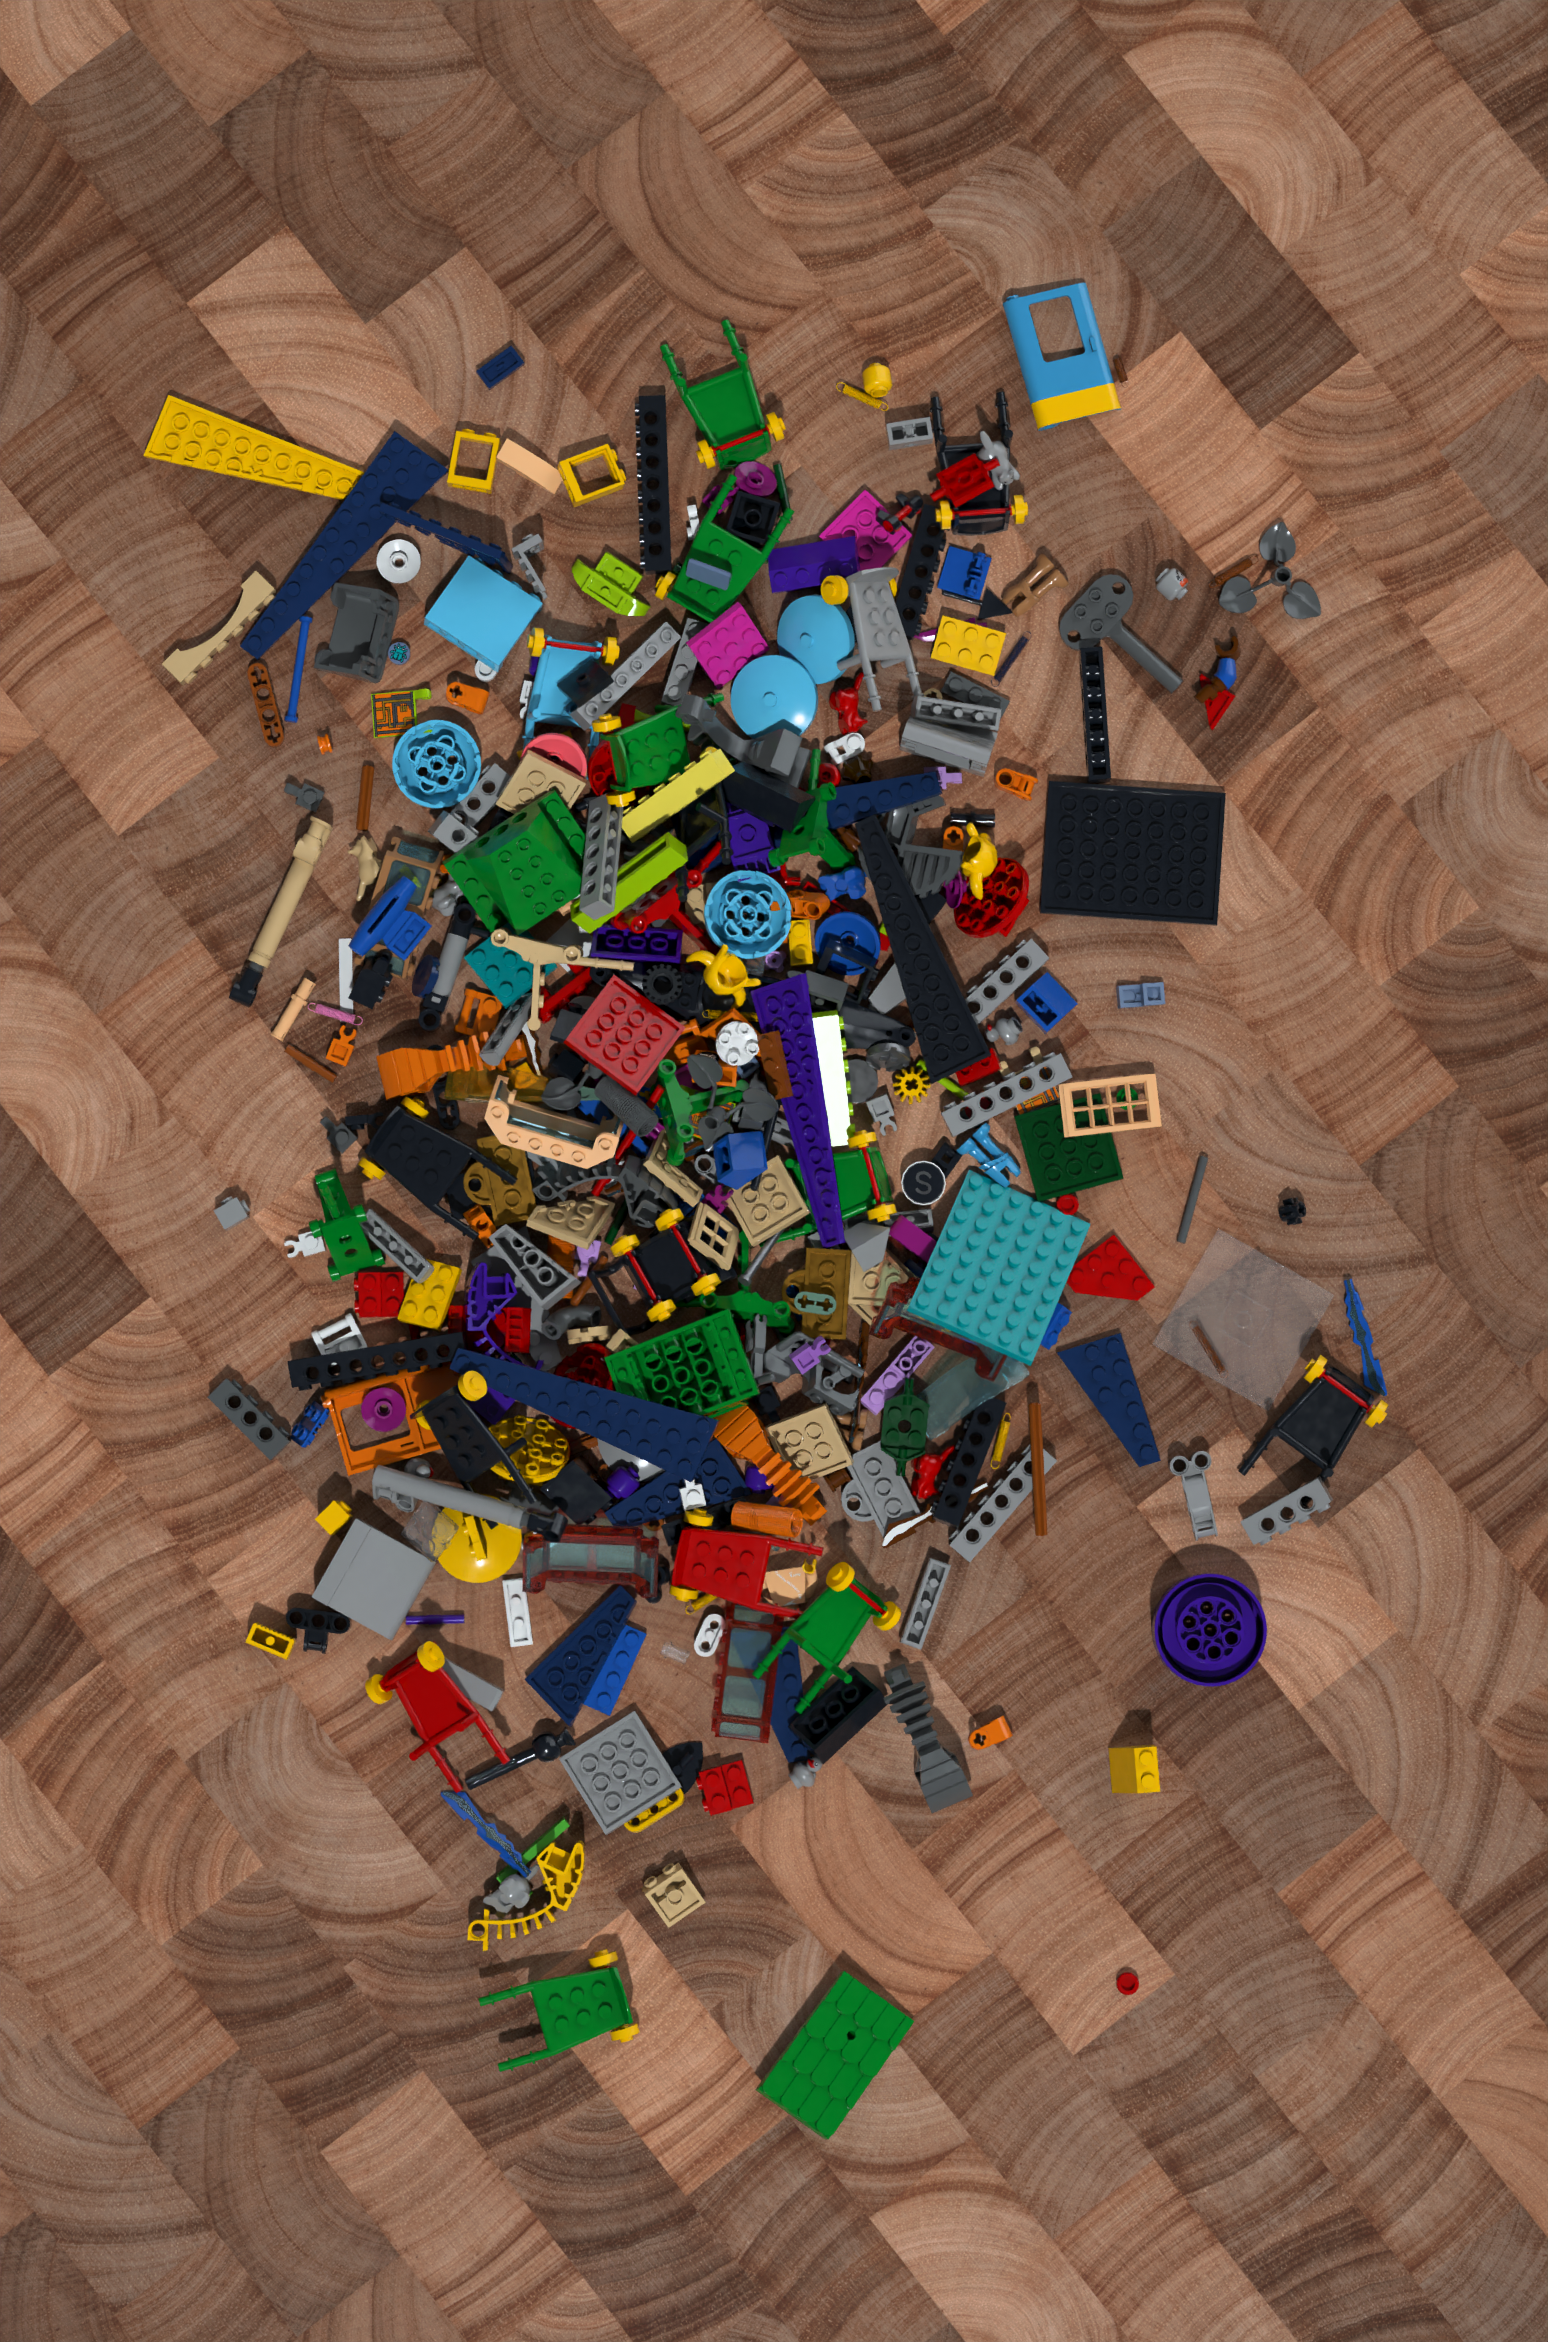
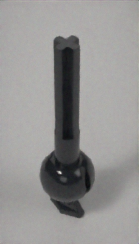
M566 1726L558 1735L548 1731L539 1733L532 1740V1747L509 1757L510 1761L503 1765L499 1762L464 1780L468 1789L472 1790L536 1759L546 1763L552 1762L560 1756L562 1746L576 1745L571 1731Z

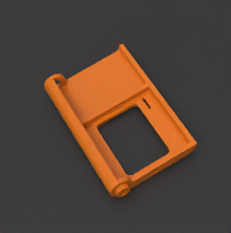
M451 1361L443 1362V1367L429 1369V1365L420 1366V1371L409 1373L407 1369H401L397 1375L386 1376L385 1373L377 1375V1378L362 1379L324 1390L325 1395L321 1396L324 1408H329L348 1476L377 1468L378 1465L384 1466L441 1449L432 1430L423 1428L416 1419L411 1420L410 1415L415 1412L416 1407L423 1401L433 1400L453 1386L458 1385L460 1375L458 1372L449 1369ZM386 1387L397 1391L405 1401L410 1435L362 1450L352 1451L341 1411L362 1404L366 1395L374 1389Z

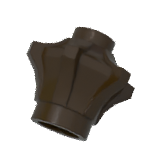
M861 754L849 759L848 762L843 763L845 771L841 775L842 779L851 781L853 784L871 782L873 761L871 759H863Z

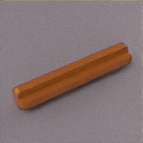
M368 765L362 767L356 822V829L359 831H367L369 827L374 767Z

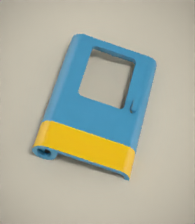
M1078 283L1023 297L1013 295L1006 298L1003 307L1038 431L1054 428L1062 422L1112 410H1121L1086 283ZM1066 296L1070 299L1084 353L1045 362L1029 305Z

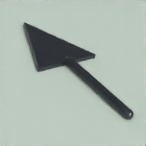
M987 588L983 602L942 591L944 596L981 606L978 620L1012 613Z

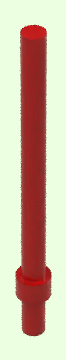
M657 1085L646 1103L651 1110H653L665 1091L661 1085ZM631 1129L615 1152V1164L620 1163L636 1137V1134ZM598 1179L591 1193L598 1197L605 1185L609 1184L612 1179Z

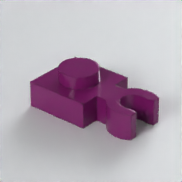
M719 484L715 486L702 500L708 508L712 505L710 502L715 500L723 486L722 484L721 487ZM738 486L733 491L730 490L721 505L722 510L719 509L716 516H719L733 501L730 496L739 491L740 488Z
M658 1120L655 1128L644 1137L650 1141L655 1140L658 1134L665 1129L663 1121Z
M722 1183L715 1188V1192L711 1190L701 1202L703 1204L706 1203L720 1215L728 1206L725 1200L729 1199L734 1193L732 1189L727 1194L722 1191L724 1184Z

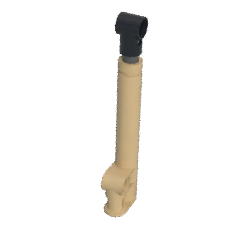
M311 816V824L307 834H304L297 842L293 852L295 859L252 948L253 951L247 959L251 962L248 968H244L240 981L235 982L229 995V999L248 1008L251 1007L258 991L256 987L263 977L261 972L263 968H268L271 962L270 959L275 954L333 830L330 824Z

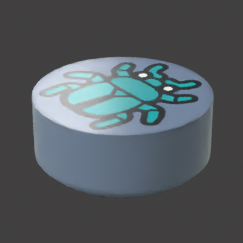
M397 642L390 646L388 657L393 664L404 665L410 659V650L406 644Z

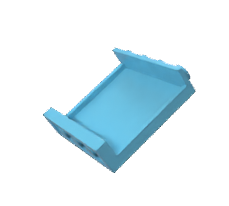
M468 556L425 616L424 625L498 672L503 666V661L537 612L540 613L543 603L540 602V598L535 594H528L523 591L518 583L514 581L509 582L503 578V574L498 570H491L486 567L481 559Z

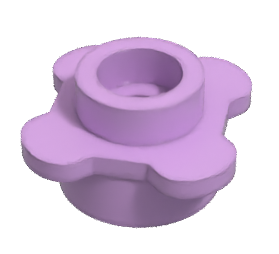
M773 951L765 955V962L762 963L763 969H772L777 973L783 971V960L786 958L784 951Z

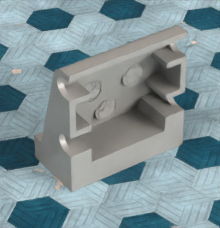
M910 715L902 735L900 750L984 777L998 733L982 728L912 718Z
M356 1518L315 1589L312 1598L378 1634L393 1640L436 1562L361 1519Z

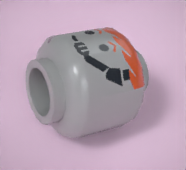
M1166 568L1155 580L1157 582L1156 589L1169 601L1175 598L1180 600L1188 592L1186 589L1188 579L1176 568L1170 570Z

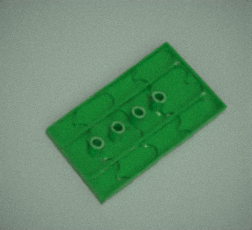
M841 1971L755 2090L819 2136L828 2140L835 2133L848 2112L852 2110L890 2054L899 2045L914 2023V2020L850 1974Z

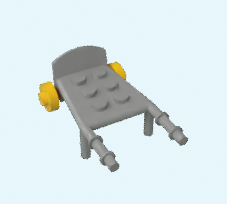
M893 567L862 570L847 576L845 579L839 575L828 576L821 585L822 598L830 605L842 604L850 596L859 654L838 662L837 667L842 671L861 663L864 673L863 680L866 681L870 697L868 702H871L873 712L880 711L882 708L879 700L881 696H878L874 680L876 675L872 672L870 661L881 660L882 668L905 661L908 673L906 678H909L913 693L911 698L925 696L921 692L918 680L919 672H916L912 652L894 601L897 592V584L894 577L900 573L898 569Z

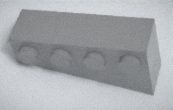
M507 1224L503 1225L489 1237L490 1241L537 1303L546 1310L582 1283Z

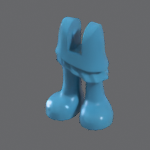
M985 1122L972 1134V1137L994 1159L988 1158L971 1137L956 1151L961 1155L970 1154L981 1164L979 1168L985 1170V1174L1006 1188L1010 1185V1182L1000 1171L1006 1167L1015 1177H1018L1021 1171L1012 1157L1008 1155V1152H1002L989 1137L990 1125Z

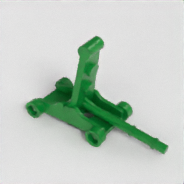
M819 749L812 750L810 776L808 778L809 785L808 791H806V793L814 796L816 800L791 833L783 829L780 848L772 849L768 853L769 861L773 867L784 865L789 857L807 852L813 856L819 855L830 864L833 871L855 865L853 854L848 853L827 829V801L836 799L837 793L832 782L822 784L820 788H817L819 783V764L821 763V751Z
M663 1058L657 1066L658 1077L655 1084L650 1088L649 1098L657 1085L664 1087L665 1091L657 1103L670 1145L666 1160L670 1165L678 1166L683 1163L685 1158L683 1142H689L694 1134V1128L689 1124V1116L707 1110L712 1090L689 1096V1093L680 1087L674 1075L676 1071L675 1063L672 1060ZM739 1080L736 1087H717L713 1106H720L733 1101L742 1102L744 1100L743 1092L749 1088L748 1082Z
M336 1168L314 1175L326 1222L315 1219L309 1221V1226L314 1239L321 1236L324 1237L334 1263L327 1265L332 1282L341 1280L342 1276L374 1265L377 1267L385 1265L381 1249L371 1250L361 1223L368 1221L363 1205L359 1204L353 1206L354 1209L350 1208ZM348 1249H356L352 1254L345 1253Z
M741 1231L739 1240L742 1246V1254L738 1255V1267L742 1268V1274H744L751 1264V1249L753 1246L750 1244L745 1232ZM739 1281L738 1288L741 1291L733 1295L716 1296L712 1292L706 1296L702 1294L700 1298H695L686 1304L684 1300L675 1304L676 1307H702L706 1310L705 1317L730 1309L734 1322L746 1323L750 1320V1324H753V1319L757 1314L760 1316L759 1321L762 1322V1315H765L767 1317L766 1326L777 1327L779 1332L785 1336L793 1334L796 1329L794 1320L789 1317L791 1310L788 1303L785 1301H778L776 1303L766 1301L758 1293H751V1284L744 1286Z

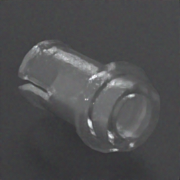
M670 1641L669 1643H664L660 1654L664 1655L663 1658L669 1657L685 1665L690 1651L672 1645Z

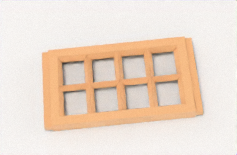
M1155 1073L1058 1085L1064 1138L1162 1127ZM1144 1083L1146 1099L1131 1101L1129 1084ZM1124 1085L1126 1102L1112 1103L1110 1087ZM1105 1087L1107 1104L1093 1105L1091 1089ZM1086 1089L1088 1106L1073 1108L1072 1091ZM1146 1104L1148 1120L1134 1122L1132 1105ZM1127 1106L1129 1122L1115 1124L1113 1107ZM1108 1108L1109 1125L1095 1126L1093 1110ZM1088 1110L1090 1127L1076 1128L1074 1112Z

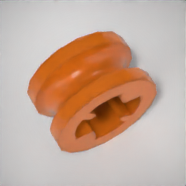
M328 733L324 737L317 736L321 754L325 755L327 751L332 753L333 750Z

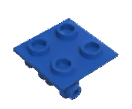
M949 546L937 588L980 600L992 558L986 557V554L981 552L976 554Z
M313 1401L304 1410V1417L300 1423L293 1427L290 1438L302 1448H306L307 1445L310 1446L315 1438V1435L312 1433L318 1434L315 1429L316 1427L321 1429L319 1423L324 1424L329 1416V1410Z

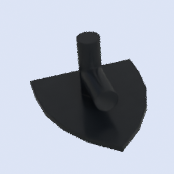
M702 1742L679 1744L662 1754L680 1782L684 1795L693 1786L696 1777L699 1776V1771H701L703 1762Z

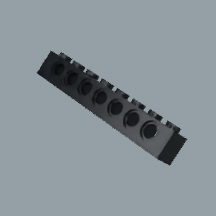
M665 395L639 396V403H635V416H640V424H636V438H640L641 446H636L637 460L641 459V468H637V480L642 481V490H638V503H643V512H639V525H643L644 533L639 534L640 547H644V555H640V567L645 569V575L667 574L669 571L672 572L666 397ZM649 415H654L657 421L654 424H647L645 418ZM655 437L658 442L655 446H648L645 443L646 439ZM653 458L659 464L655 468H649L646 462ZM649 481H657L659 487L655 490L649 489L647 487ZM652 502H657L660 508L658 511L652 512L648 509V505ZM652 524H658L661 527V530L656 534L651 533L648 529ZM652 546H659L662 549L661 553L656 556L652 555L649 550Z
M461 1331L295 1359L287 1362L292 1388L298 1387L299 1391L312 1389V1384L320 1383L321 1387L334 1385L333 1381L342 1380V1384L355 1382V1377L364 1376V1380L377 1378V1373L385 1372L386 1376L399 1374L401 1369H407L409 1373L420 1371V1366L429 1365V1369L443 1367V1362L451 1361L452 1363L458 1348L469 1349L466 1332ZM442 1344L449 1347L450 1352L447 1357L442 1356L439 1352ZM420 1348H424L427 1351L428 1356L426 1360H421L418 1357L417 1353ZM398 1352L405 1354L406 1361L404 1364L396 1361V1354ZM377 1355L384 1359V1365L381 1368L374 1364V1358ZM355 1359L360 1360L362 1363L360 1371L353 1369L352 1363ZM333 1363H337L340 1366L341 1370L338 1375L331 1372V1365ZM312 1366L316 1367L319 1371L316 1379L309 1375V1369Z

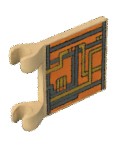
M1037 1046L1029 1049L1036 1065L1044 1062ZM1001 1061L1002 1069L999 1072L1004 1077L1010 1074L1007 1063ZM1042 1067L1039 1071V1076L1044 1080L1050 1078L1047 1067ZM1019 1070L1015 1074L1018 1075L1024 1072V1070ZM1022 1077L1019 1085L1022 1089L1028 1090L1031 1086V1081L1027 1077ZM1054 1086L1015 1107L1019 1115L1043 1109L1059 1102V1093Z

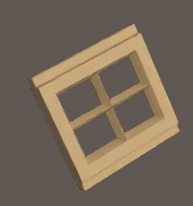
M699 1202L687 1240L691 1246L721 1269L728 1271L732 1264L740 1232L737 1227L706 1203ZM706 1217L715 1224L713 1231L704 1225ZM719 1227L727 1233L726 1240L717 1235ZM702 1232L711 1238L709 1245L700 1239ZM714 1242L723 1247L722 1255L713 1249Z

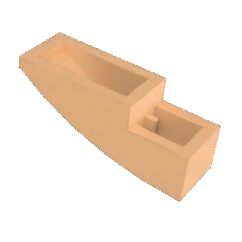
M508 438L496 456L498 462L554 495L562 483V478L556 468Z

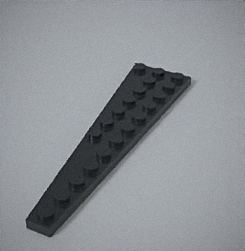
M874 814L855 823V828L930 1084H933L991 1056V1053L885 833Z

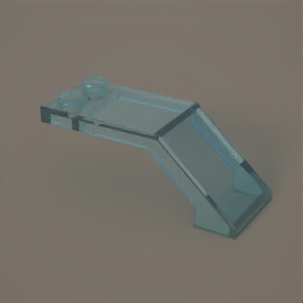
M989 1347L953 1367L916 1395L930 1404L926 1435L931 1441L945 1433L952 1425L976 1407L1030 1375L1029 1371L1022 1362Z

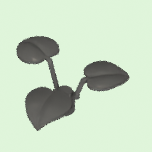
M1283 522L1269 528L1259 544L1262 558L1273 560L1274 565L1278 567L1271 573L1270 579L1251 589L1250 582L1247 579L1233 577L1224 584L1218 600L1219 605L1229 612L1245 613L1254 608L1257 603L1253 592L1271 583L1278 587L1286 585V591L1289 594L1284 597L1283 606L1289 616L1295 619H1306L1321 615L1320 602L1314 589L1305 582H1296L1292 589H1290L1292 572L1288 567L1278 563V561H1289L1296 551L1294 538Z
M579 1055L581 1061L589 1065L579 1084L575 1087L574 1083L568 1078H555L546 1085L541 1099L554 1109H573L581 1102V1095L577 1091L581 1089L588 1076L600 1079L605 1077L606 1074ZM607 1107L609 1114L614 1117L615 1114Z
M688 1056V1068L696 1084L704 1089L709 1088L711 1085L713 1087L710 1103L707 1107L709 1112L698 1122V1130L703 1140L705 1151H712L713 1144L728 1134H734L732 1126L725 1122V1119L740 1108L746 1106L747 1114L756 1121H767L779 1110L775 1098L766 1090L758 1087L746 1089L742 1095L745 1102L740 1103L728 1112L721 1106L714 1107L713 1104L717 1091L716 1082H719L723 1077L720 1064L709 1056Z

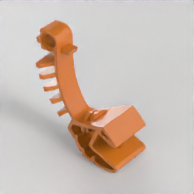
M495 1028L490 1029L489 1036L487 1032L480 1033L479 1043L477 1042L476 1035L469 1037L468 1045H465L464 1041L460 1040L457 1041V1047L451 1048L450 1045H446L445 1049L440 1051L424 1048H399L378 1055L376 1058L386 1100L404 1095L409 1097L429 1092L437 1079L449 1071L455 1072L456 1070L463 1069L466 1072L470 1071V1067H474L477 1071L484 1070L483 1065L489 1071L496 1070V1067L500 1072L505 1071V1062L527 1057L522 1035L516 1037L497 1066L485 1063L479 1055Z
M747 1405L714 1418L720 1420L714 1432L715 1438L732 1457L749 1461L759 1468L760 1474L763 1473L767 1477L765 1480L768 1486L774 1485L772 1494L775 1497L781 1494L778 1503L782 1507L799 1509L803 1518L810 1526L827 1512L822 1504L813 1496L820 1486L816 1482L811 1483V1479L808 1476L799 1478L803 1474L799 1469L792 1471L789 1469L792 1464L789 1461L783 1462L780 1459L781 1455L771 1449L765 1430L766 1426Z

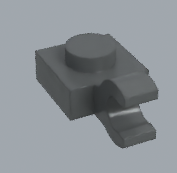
M287 783L284 788L285 793L298 798L295 803L296 805L314 813L317 812L325 792L305 783L302 789L290 783Z
M326 1116L320 1121L331 1133L327 1139L342 1154L358 1139L343 1123L337 1127Z

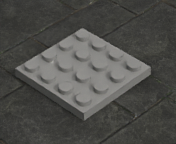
M636 1711L628 1714L559 1758L605 1835L613 1832L682 1788Z

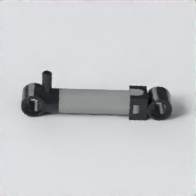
M460 904L454 910V916L439 958L440 966L437 965L436 970L439 971L437 982L429 995L426 994L423 1007L427 1009L420 1013L418 1021L426 1032H436L441 1027L442 1019L440 1013H446L450 1001L449 998L470 935L473 934L486 939L490 935L489 930L474 926L477 915L474 908L469 904ZM463 910L471 912V918L468 921L459 919V914ZM434 1015L436 1023L433 1026L425 1025L424 1019L426 1016Z

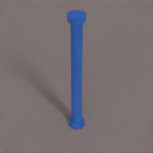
M301 616L299 618L301 626L288 713L284 718L286 722L297 723L298 721L296 713L309 625L313 620L311 617Z

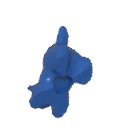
M854 865L845 868L839 873L819 876L818 882L820 883L821 890L826 892L825 895L830 901L843 894H849L851 899H859L866 893L865 877L867 876L863 869Z

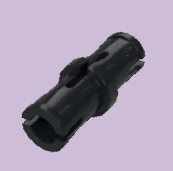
M971 811V813L951 812L950 819L960 820H951L950 827L967 826L968 823H973L975 827L995 828V821H986V819L995 820V813L975 814V811Z

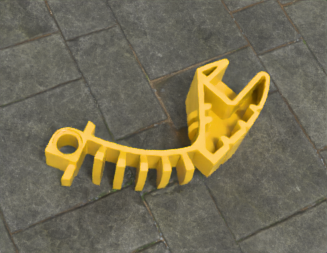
M579 1840L576 1842L572 1853L556 1847V1841H552L537 1856V1862L544 1876L542 1883L547 1884L545 1890L551 1893V1902L546 1907L535 1913L510 1919H489L490 1910L484 1908V1919H475L469 1925L468 1940L483 1941V1951H486L489 1946V1924H497V1939H504L503 1924H510L511 1938H516L518 1933L515 1923L522 1922L524 1934L528 1935L531 1933L527 1922L529 1919L534 1918L538 1930L544 1928V1924L539 1917L544 1912L551 1923L557 1921L550 1908L555 1906L567 1911L582 1880L585 1867V1845L583 1841ZM478 1923L482 1924L485 1928L484 1934L480 1936L474 1934L472 1929L473 1925Z

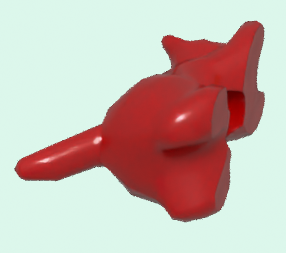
M863 672L858 674L852 687L839 689L830 695L829 705L831 709L839 712L838 726L842 735H846L847 732L855 733L868 722L858 714V691L864 677Z
M955 1445L947 1447L940 1455L929 1453L911 1460V1466L917 1473L911 1484L912 1496H917L918 1499H927L933 1495L940 1494L934 1487V1480L941 1469L942 1462L954 1451Z

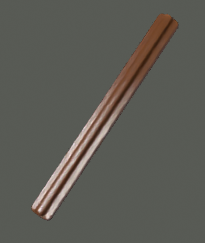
M1030 1403L1028 1406L1035 1535L1046 1536L1047 1514L1041 1404Z

